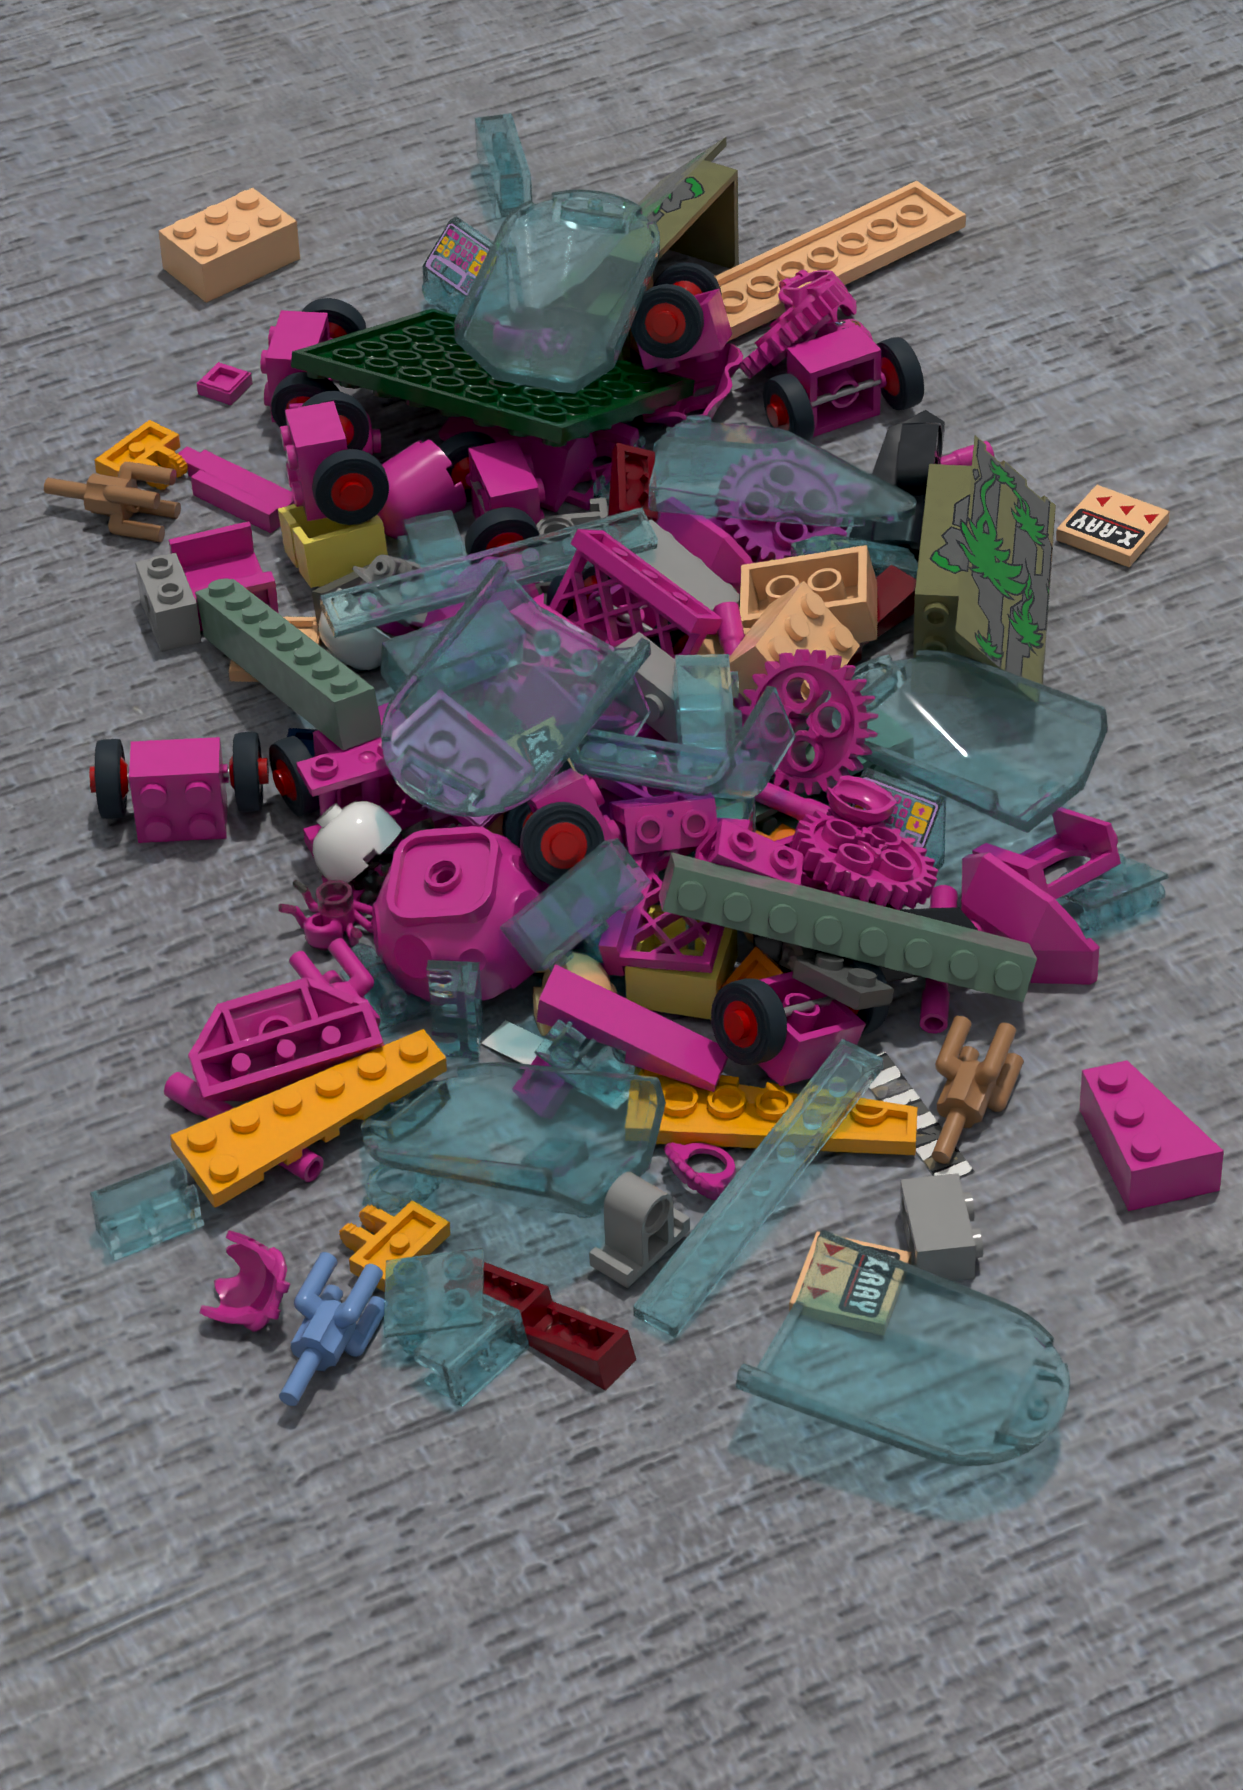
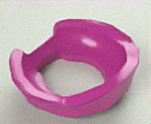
M841 776L832 789L827 787V798L832 811L846 821L863 826L877 825L893 814L897 802L886 789L860 777ZM845 802L854 803L856 805L863 807L866 810L851 807Z

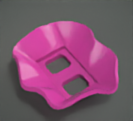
M725 344V348L718 351L719 356L703 362H696L694 357L680 361V367L666 371L667 373L695 380L693 396L700 388L715 385V388L709 394L696 397L690 396L677 401V404L674 406H663L656 409L655 413L642 414L643 421L646 423H662L674 431L711 423L717 409L732 388L731 378L743 360V354L736 345ZM706 408L703 414L693 416L686 415L691 411Z

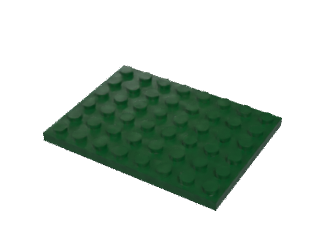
M432 308L292 351L291 367L306 371L307 376L310 378H331L338 380L339 385L345 388H366L373 390L372 394L376 397L401 398L406 400V404L411 407H433L439 409V413L443 416L468 417L473 419L475 425L503 427L507 429V433L510 435L538 437L542 439L543 444L553 447L565 446L568 441L576 438H587L590 433L598 430H609L612 428V425L619 422L633 421L634 417L641 414L655 413L656 409L660 407L674 406L677 404V401L693 396L695 380L667 372L658 373L653 368L645 370L642 365L572 347L568 356L564 359L554 354L552 361H546L538 348L533 349L530 362H525L524 352L513 356H503L490 346L491 328L480 321ZM554 342L558 347H564V344Z

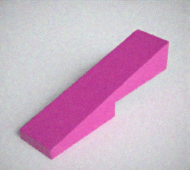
M556 964L539 998L537 1022L626 1051L624 1063L714 1092L728 1061V1057L723 1053L718 1043Z

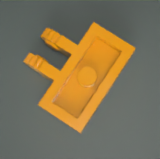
M151 420L145 422L94 459L96 473L112 477H118L120 466L124 462L175 469L177 478L187 473L188 466L182 455L180 456L179 453H175L181 447L179 434ZM146 481L149 486L156 487L157 490H164L169 486Z
M413 1200L394 1217L380 1208L377 1209L372 1204L365 1206L359 1212V1217L362 1225L370 1232L352 1223H347L339 1230L342 1243L355 1253L349 1258L350 1272L359 1277L366 1264L378 1266L382 1270L383 1276L376 1287L387 1294L451 1235L450 1222Z

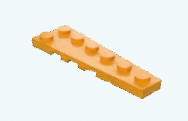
M422 1029L171 1134V1148L210 1203L216 1208L263 1181L264 1172L279 1163L284 1162L288 1166L302 1157V1150L316 1141L322 1139L326 1143L340 1135L339 1128L353 1119H367L382 1110L388 1103L399 1100L446 1072V1057L426 1031Z
M635 1066L627 1134L628 1143L667 1144L674 1142L682 1145L707 1143L718 1147L915 1155L918 1107L854 1096L844 1097L836 1093L813 1090L807 1095L790 1093L784 1089V1086L769 1082L766 1083L765 1088L739 1084V1077L721 1075L715 1091L712 1092Z

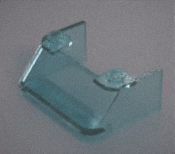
M622 662L570 743L568 756L576 772L581 775L586 774L590 777L697 796L744 800L757 796L765 789L796 735L776 687L767 686L727 752L636 737L651 714V710L630 663Z

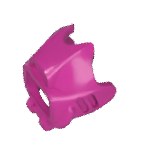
M803 269L796 272L794 277L790 279L785 278L779 282L780 291L778 297L785 306V312L792 306L795 309L810 295L816 299L835 282L842 287L848 297L828 313L831 319L826 324L837 321L838 307L846 316L856 315L857 312L856 300L833 271L817 270L808 273ZM807 282H811V283H809V284H807V285H805V286H803V287L798 288V287L801 286L802 284H805V283H807Z
M229 1230L226 1238L236 1244L228 1246L226 1253L240 1267L239 1273L230 1278L216 1279L214 1287L220 1297V1306L214 1308L202 1305L199 1313L220 1322L244 1325V1327L252 1332L259 1331L269 1323L270 1319L278 1320L281 1312L279 1309L284 1293H287L290 1283L285 1281L287 1273L285 1258L275 1247L268 1248L253 1238Z

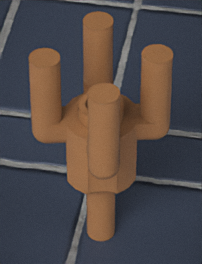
M124 462L120 466L118 477L93 473L87 480V484L49 477L44 483V492L46 494L84 500L85 510L95 514L110 516L108 529L115 535L162 542L165 536L164 526L130 521L129 518L132 517L133 513L139 512L177 519L181 512L180 503L161 500L159 493L141 490L137 487L136 483L137 480L174 485L176 481L175 469Z
M964 1016L954 1017L935 1063L937 1072L947 1078L937 1102V1111L940 1116L946 1118V1121L932 1152V1158L942 1164L950 1162L963 1128H972L975 1123L982 1122L987 1107L995 1112L1005 1109L1024 1063L1020 1055L1008 1053L1016 1034V1028L1009 1023H1000L998 1025L984 1061L979 1062L977 1061L979 1057L977 1049L971 1046L963 1047L972 1026L971 1021Z

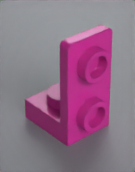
M722 819L696 848V859L798 885L801 884L804 857L801 852Z

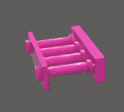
M387 736L346 750L340 749L296 762L297 770L312 797L319 795L321 815L333 804L337 803V789L361 782L362 801L379 805L402 828L399 835L387 848L399 845L403 839L417 831L438 829L449 823L455 824L456 827L457 825H462V823L425 792H422L419 787L404 775L405 798L381 805L378 777L398 771L377 753L378 744ZM319 824L303 829L304 841L313 858V841L321 829Z

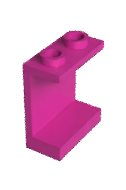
M249 521L169 539L170 554H177L196 603V591L208 588V585L215 580L226 578L236 580L279 613L275 579L271 571L263 572L254 553L252 529ZM198 609V617H199L200 631H203L202 623H201V618H200V614H199V609Z

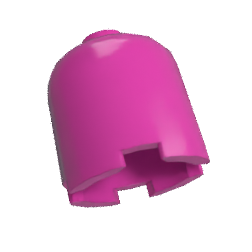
M428 439L423 443L419 440L382 464L389 481V494L386 504L377 515L383 522L384 533L387 536L398 540L411 538L465 508L466 495L461 482L454 485L452 478L446 470L452 466L451 461L440 447Z

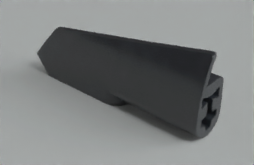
M924 410L906 421L888 427L845 548L867 545L871 561L892 564H914L919 561L929 464H941L945 421Z

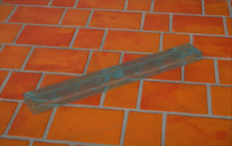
M641 507L321 595L320 607L334 638L563 575L566 573L577 550L570 544L577 529L603 530L635 554L657 549L658 538ZM587 561L584 569L594 565Z
M845 1039L839 1042L633 1305L634 1317L676 1338L882 1071L883 1058Z

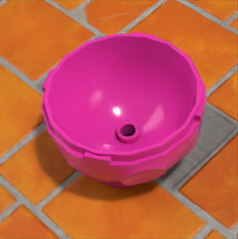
M476 826L417 831L403 839L394 851L389 872L385 877L377 900L372 906L376 954L381 958L391 980L408 996L412 993L428 1002L459 1006L491 999L510 988H516L535 972L534 968L546 954L548 939L556 921L554 894L549 884L539 880L530 872L522 858L521 849L511 843L507 837L492 833L484 827Z

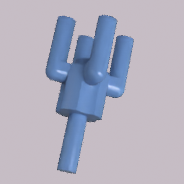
M320 1253L294 1299L295 1308L305 1316V1319L291 1342V1351L299 1360L279 1394V1398L283 1403L289 1406H296L315 1371H325L330 1366H336L344 1351L353 1357L363 1354L388 1309V1303L383 1298L378 1296L371 1297L383 1276V1272L378 1266L366 1264L346 1301L341 1303L343 1291L339 1287L327 1285L322 1292L338 1261L330 1253Z

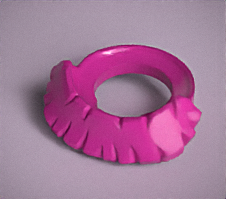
M672 1142L667 1143L664 1148L670 1167L679 1180L708 1199L717 1200L723 1197L725 1187L731 1185L734 1181L736 1166L733 1158L725 1150L707 1143L682 1145ZM695 1154H710L719 1158L725 1164L726 1169L714 1174L698 1173L687 1164V1161Z

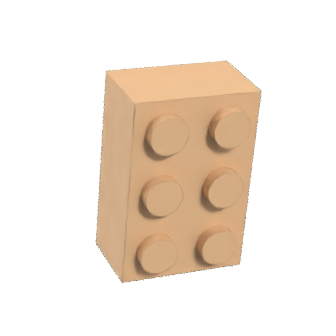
M254 188L241 191L227 200L211 205L203 211L178 220L174 224L158 231L163 269L206 303L300 259L297 221Z
M867 545L741 565L740 615L744 628H752L770 603L802 581H805L812 591L822 598L825 606L838 621L850 630L858 644L877 640V580Z
M802 581L767 606L721 667L720 671L751 705L752 700L743 693L744 689H757L758 686L752 678L753 674L768 675L764 663L767 661H777L780 664L779 654L792 653L794 656L797 649H808L810 654L813 650H825L826 659L830 655L842 657L841 668L847 665L860 645L853 638L850 630L842 625L825 606L822 598L814 593L805 581ZM806 680L801 685V695L805 701L810 695V687ZM778 714L775 719V729L780 734L784 723L782 717Z

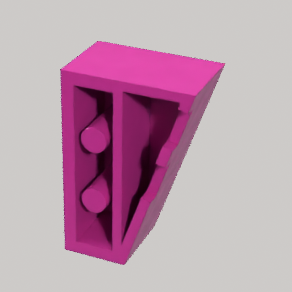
M1128 1060L1082 1070L1079 1110L1128 1211L1220 1191L1224 1151Z

